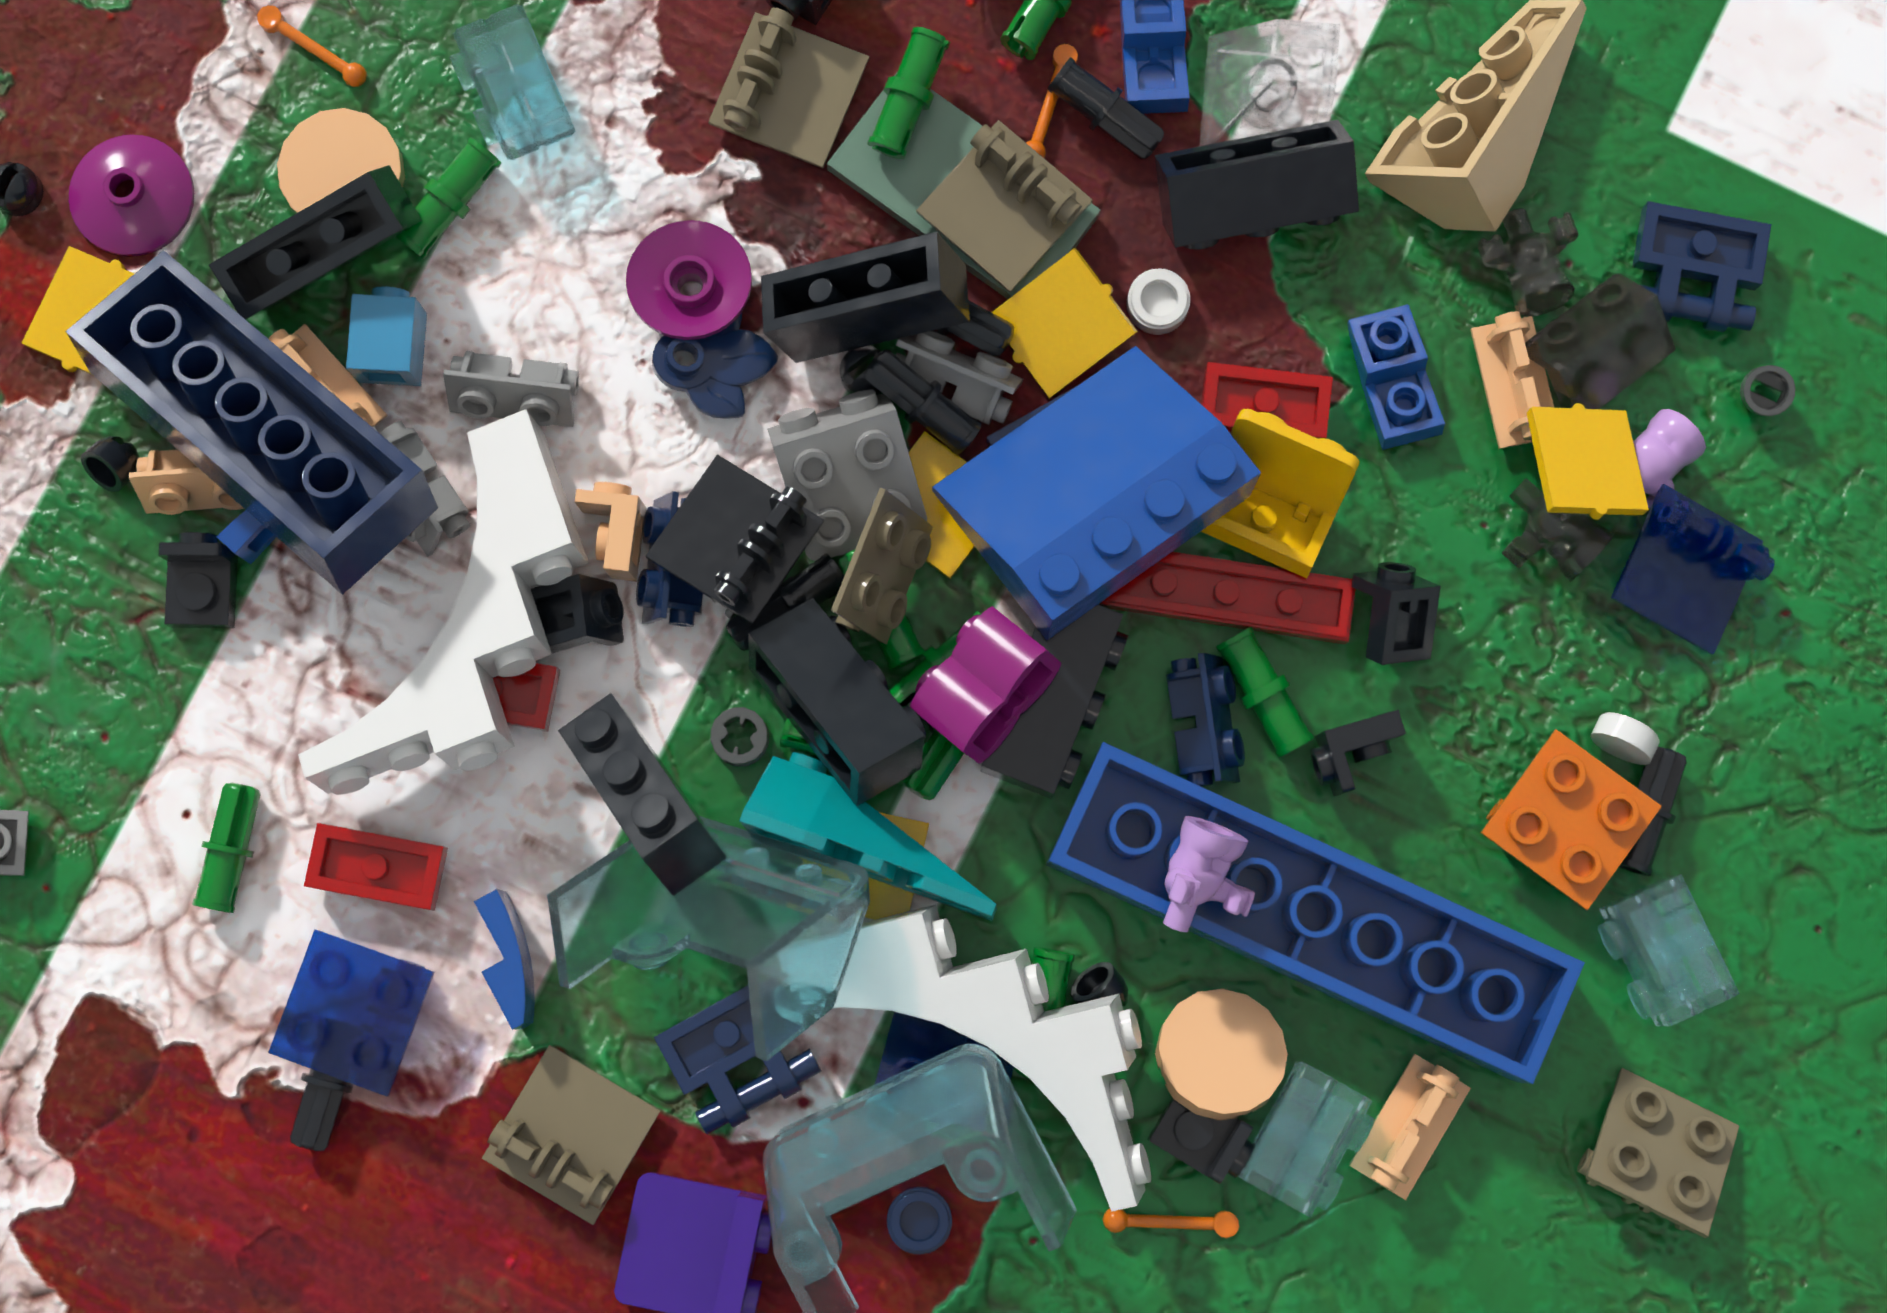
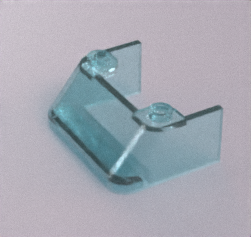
M699 816L727 858L675 896L671 895L643 861L630 840L547 895L560 986L571 989L611 959L631 964L635 968L642 970L657 969L664 966L671 958L685 948L747 969L755 1053L757 1058L768 1061L834 1007L870 903L868 873L861 866Z
M978 1044L957 1046L783 1127L767 1144L763 1154V1169L774 1256L803 1313H855L859 1307L837 1265L842 1253V1240L830 1215L945 1164L956 1187L973 1200L990 1202L1018 1191L1048 1251L1050 1252L1062 1246L1077 1209L1001 1061L990 1049Z

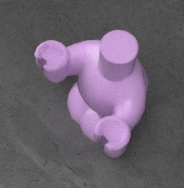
M1671 409L1660 410L1650 420L1647 429L1633 441L1644 491L1650 494L1646 498L1648 509L1651 508L1654 511L1653 516L1658 519L1663 518L1678 503L1672 481L1674 476L1685 466L1696 461L1706 449L1704 437L1699 429L1687 417Z
M1185 816L1180 832V844L1176 853L1173 854L1169 861L1168 873L1164 883L1168 897L1171 900L1163 921L1166 926L1177 931L1188 932L1197 906L1208 901L1224 903L1223 908L1231 914L1238 915L1241 913L1244 917L1248 916L1255 892L1236 885L1225 877L1230 869L1231 862L1241 857L1246 849L1248 840L1245 837L1213 822L1197 817Z

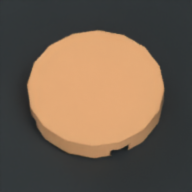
M346 108L320 111L300 122L283 142L277 162L279 188L292 210L298 213L363 174L390 165L403 187L405 180L403 155L387 128L370 115Z
M1226 989L1197 992L1175 1006L1160 1029L1155 1056L1158 1069L1160 1067L1161 1075L1166 1081L1165 1086L1174 1100L1196 1115L1221 1121L1236 1119L1239 1115H1246L1266 1105L1284 1078L1288 1053L1283 1031L1267 1008L1246 994Z

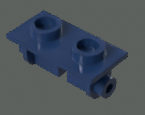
M672 491L654 500L653 506L648 507L643 520L642 538L645 544H649V550L680 508L678 507L679 492ZM681 498L680 506L686 498ZM648 560L647 569L641 571L636 588L637 605L643 607L642 624L648 625L666 619L667 613H670V625L681 627L694 626L695 615L702 614L703 593Z
M1198 653L1199 668H1197L1196 658L1171 661L1172 673L1166 675L1172 719L1195 717L1197 728L1174 732L1180 776H1186L1188 781L1201 787L1213 785V772L1215 774V781L1240 782L1238 767L1244 765L1245 750L1239 730L1232 727L1229 704L1235 702L1236 686L1230 667L1224 666L1223 657L1207 653Z

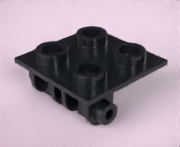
M717 454L645 557L751 624H754L822 526L824 519L804 507L807 499L797 490L786 486L782 493Z

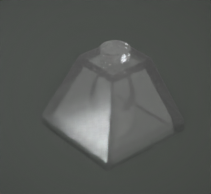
M1275 19L1209 36L1207 41L1200 146L1330 121L1337 82L1340 24Z

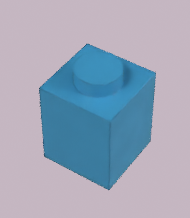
M375 287L372 289L371 295L352 294L346 369L359 383L406 386L422 385L427 313L416 297H410V292L395 287Z

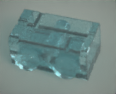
M516 4L491 14L486 20L479 19L455 30L453 35L460 52L449 57L464 92L476 87L484 107L473 111V114L488 147L499 142L507 160H514L538 150L542 145L548 146L568 138L576 132L522 5Z
M1682 874L1663 878L1599 908L1605 921L1598 925L1601 940L1614 960L1623 958L1634 980L1627 984L1628 995L1634 1008L1644 1020L1651 1017L1655 1026H1672L1740 994Z
M1296 1061L1253 1141L1255 1147L1248 1162L1237 1177L1310 1218L1316 1207L1326 1211L1334 1201L1344 1179V1176L1335 1171L1346 1150L1350 1149L1355 1153L1358 1152L1372 1129L1374 1118L1366 1113L1373 1101L1309 1064Z

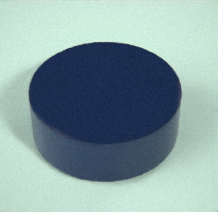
M922 1186L911 1187L902 1191L892 1201L887 1215V1228L892 1240L902 1250L912 1254H927L942 1246L950 1234L952 1227L951 1210L945 1198L937 1191Z

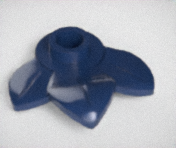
M741 313L727 328L709 337L683 340L662 336L655 345L652 354V367L657 378L665 386L676 391L686 392L698 411L713 418L731 419L743 417L745 413V401L741 386L750 384L770 372L778 362V355L762 337L751 331L739 329L742 320ZM677 351H687L694 356L695 363L690 366L680 365L675 361L673 354Z

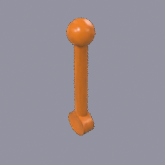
M267 5L259 10L257 20L264 31L268 33L280 32L342 73L343 80L347 85L359 87L365 83L367 72L361 64L355 62L348 64L285 22L282 13L277 7Z
M1062 44L1054 50L1052 62L1055 70L1051 82L1070 57L1075 60V63L1077 62L1078 54L1073 46ZM1047 91L1032 139L1026 142L1043 158L1046 155L1043 142L1059 97L1050 91Z
M1109 1208L1104 1213L1103 1225L1108 1231L1113 1233H1119L1125 1230L1126 1227L1214 1230L1219 1236L1229 1238L1237 1233L1239 1220L1236 1215L1225 1210L1219 1211L1214 1217L1127 1214L1123 1209L1111 1212Z

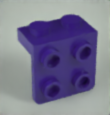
M654 1172L642 1175L638 1179L615 1284L614 1293L616 1299L622 1304L665 1313H756L762 1281L751 1279L757 1252L768 1254L776 1218L775 1214L765 1213L768 1196Z

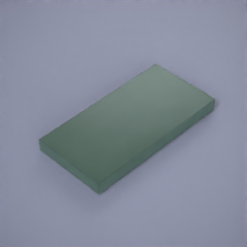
M930 89L934 95L930 108L922 110L906 149L905 159H895L875 151L872 149V146L867 144L869 137L874 132L888 96L883 90L827 162V170L918 236L938 232L918 215L916 210L971 151L973 146L970 142L982 125ZM1091 203L1011 293L940 232L938 233L966 264L967 271L1006 299H1009L1072 249L1076 248L1100 216L1101 210Z

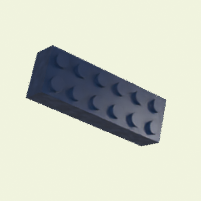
M164 250L65 331L91 374L342 595L438 509L424 472L419 466Z

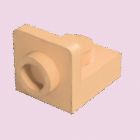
M595 482L593 491L576 489L574 502L583 513L610 516L609 523L601 522L598 527L595 547L596 560L604 561L603 569L612 579L637 582L643 540L642 527L647 510L646 506L639 496L631 495V487L623 484Z

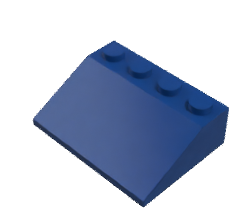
M1135 346L932 486V491L1046 640H1049L1250 497L1261 472L1225 426Z

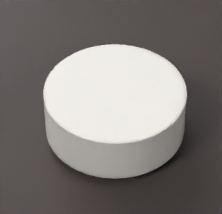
M1159 268L1143 272L1133 281L1129 289L1126 302L1128 315L1134 325L1146 333L1161 335L1172 332L1182 324L1190 306V292L1187 284L1179 275L1167 269Z
M1613 712L1600 715L1590 736L1591 740L1607 753L1640 765L1650 764L1660 743L1658 735L1647 725L1629 716Z

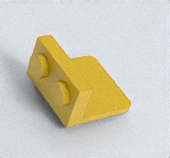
M1242 409L1234 423L1231 435L1260 470L1261 474L1250 497L1201 532L1307 579L1360 461L1355 455L1347 452L1343 446L1335 441L1325 438L1317 439L1288 426L1276 415L1256 412L1251 409Z

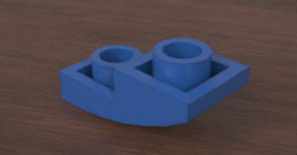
M1409 305L1348 320L1347 327L1359 377L1382 450L1442 435L1445 422L1425 370L1428 356Z

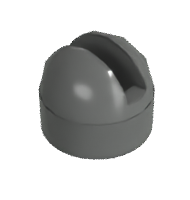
M1766 365L1754 368L1744 377L1741 383V400L1745 407L1754 414L1760 416L1780 414L1794 400V380L1785 369L1778 366ZM1755 381L1781 392L1777 402L1750 391L1752 382Z

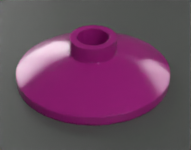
M143 135L118 136L95 146L83 157L76 167L69 186L70 212L79 231L96 247L119 256L147 255L167 246L185 228L194 206V184L185 162L165 143ZM125 180L134 181V189L130 195L122 198L116 197L115 191Z
M695 220L673 222L656 229L646 236L633 252L626 272L627 294L637 316L654 331L670 338L683 340L709 337L727 328L742 313L748 302L752 287L750 263L741 244L724 229L708 222ZM687 282H698L703 286L698 294L692 296H685L680 292L682 286Z

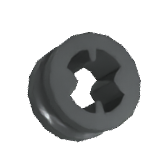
M733 707L723 711L715 719L711 728L710 741L716 754L725 763L735 767H747L758 762L765 755L769 745V732L765 722L755 711L745 707ZM737 720H740V725L743 728L748 721L757 729L750 737L754 747L744 754H740L738 747L734 748L733 753L728 752L723 745L730 737L726 727Z

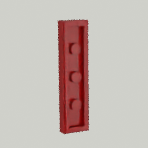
M1171 552L1098 605L1108 609L1239 629H1247L1252 626L1254 631L1345 645L1349 642L1356 589L1352 587V579L1309 573L1306 579L1283 568Z

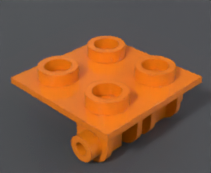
M1555 729L1504 800L1501 798L1493 806L1486 817L1488 823L1480 833L1583 909L1588 910L1662 806Z

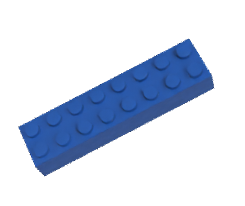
M1105 742L1101 744L1046 866L1164 919L1171 902L1164 885L1165 878L1168 873L1169 861L1173 854L1176 853L1180 844V832L1185 816L1201 818L1228 828L1248 840L1243 854L1231 862L1230 869L1225 876L1236 885L1255 892L1248 916L1244 917L1241 913L1238 915L1231 914L1223 908L1224 903L1208 901L1197 906L1188 931L1510 1080L1520 1083H1534L1585 962Z

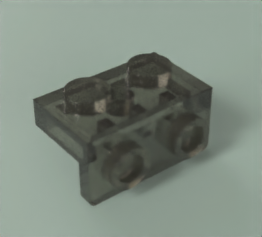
M1614 274L1605 282L1599 284L1592 292L1525 342L1529 359L1547 370L1562 408H1571L1574 404L1580 403L1585 409H1600L1676 350L1658 296L1621 274Z

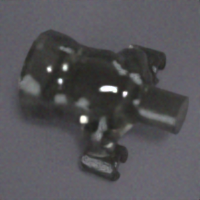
M1514 209L1509 211L1503 219L1509 237L1505 244H1503L1501 236L1497 234L1493 235L1491 240L1486 241L1485 238H1482L1478 241L1477 247L1484 266L1506 271L1512 286V299L1515 310L1520 312V315L1529 317L1546 314L1562 307L1572 298L1575 288L1568 274L1564 272L1559 258V254L1566 248L1567 244L1575 241L1579 236L1571 213L1566 212L1563 215L1564 217L1559 219L1556 216L1551 217L1548 221L1550 232L1541 233L1533 231L1526 209Z
M1525 478L1509 496L1528 513L1525 530L1521 537L1516 536L1502 551V555L1520 569L1532 555L1544 548L1558 561L1561 573L1571 582L1605 548L1614 537V534L1606 527L1594 522L1587 514L1547 513L1543 492Z

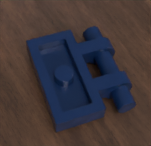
M1648 201L1641 210L1632 268L1657 272L1654 287L1630 284L1626 295L1625 307L1648 312L1649 319L1669 322L1672 317L1703 322V328L1706 330L1723 333L1727 327L1750 331L1755 321L1756 307L1734 303L1736 287L1755 291L1762 285L1772 224ZM1680 277L1711 282L1709 298L1678 292Z
M770 974L654 1037L684 1095L706 1083L709 1084L717 1100L695 1112L707 1135L728 1123L733 1128L751 1118L749 1114L751 1110L780 1094L784 1099L802 1090L800 1083L822 1072L810 1049L788 1061L782 1053L778 1043L800 1032V1029ZM760 1054L768 1072L736 1089L727 1072Z

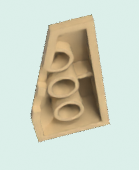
M1529 0L1479 48V55L1482 59L1459 80L1451 77L1447 78L1435 90L1440 100L1419 120L1409 115L1393 130L1365 172L1369 182L1443 229L1496 232L1525 186L1587 9L1583 0Z

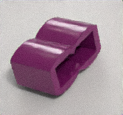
M993 606L981 615L973 616L962 626L957 635V645L951 657L940 665L929 668L921 676L916 685V695L910 704V707L978 764L986 760L1002 744L1015 726L1020 714L1043 694L1062 665L1047 649Z

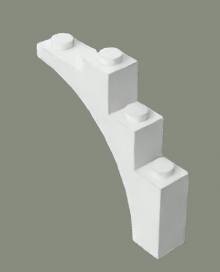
M527 409L467 432L477 476V527L467 575L446 624L423 660L393 693L344 732L298 754L305 779L325 793L343 795L356 792L367 786L370 782L369 778L391 769L405 771L425 764L430 759L429 754L432 753L436 754L454 770L469 771L492 764L497 760L498 753L515 747L493 677L498 675L501 677H513L523 674L535 666L536 660L552 655L530 587L536 584L545 586L559 583L565 578L570 577L574 569L589 564L545 434Z
M936 904L793 940L774 951L791 1014L833 1008L889 1010L940 1023L990 1048L1030 1078L1066 1118L1093 1162L1111 1212L1138 1205L1146 1190L1144 1184L1151 1182L1150 1164L1143 1144L1133 1145L1127 1119L1134 1117L1131 1094L1124 1079L1116 1080L1114 1073L1128 1070L1136 1058L1134 1049L1142 1047V1040L1136 1015L1132 1009L1123 1010L1119 994L1044 1012L1042 1003L1048 1002L1049 998L1047 982L1040 964L1031 965L1027 949L953 967L951 958L955 957L957 952L955 936L948 919L939 918Z

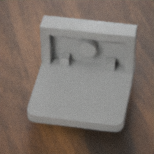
M863 390L849 394L839 400L840 407L817 414L813 408L789 412L778 419L779 425L767 429L785 487L788 486L800 492L807 499L804 507L824 519V523L805 549L806 555L813 561H816L825 553L832 558L848 553L856 548L880 488L886 489L927 521V515L896 408L886 395H876L874 390Z

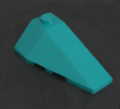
M792 752L789 761L775 756L772 757L744 807L739 820L753 837L993 922L997 911L995 902L868 803L864 802L856 806L837 780L832 776L826 775L827 768L822 761L796 752Z

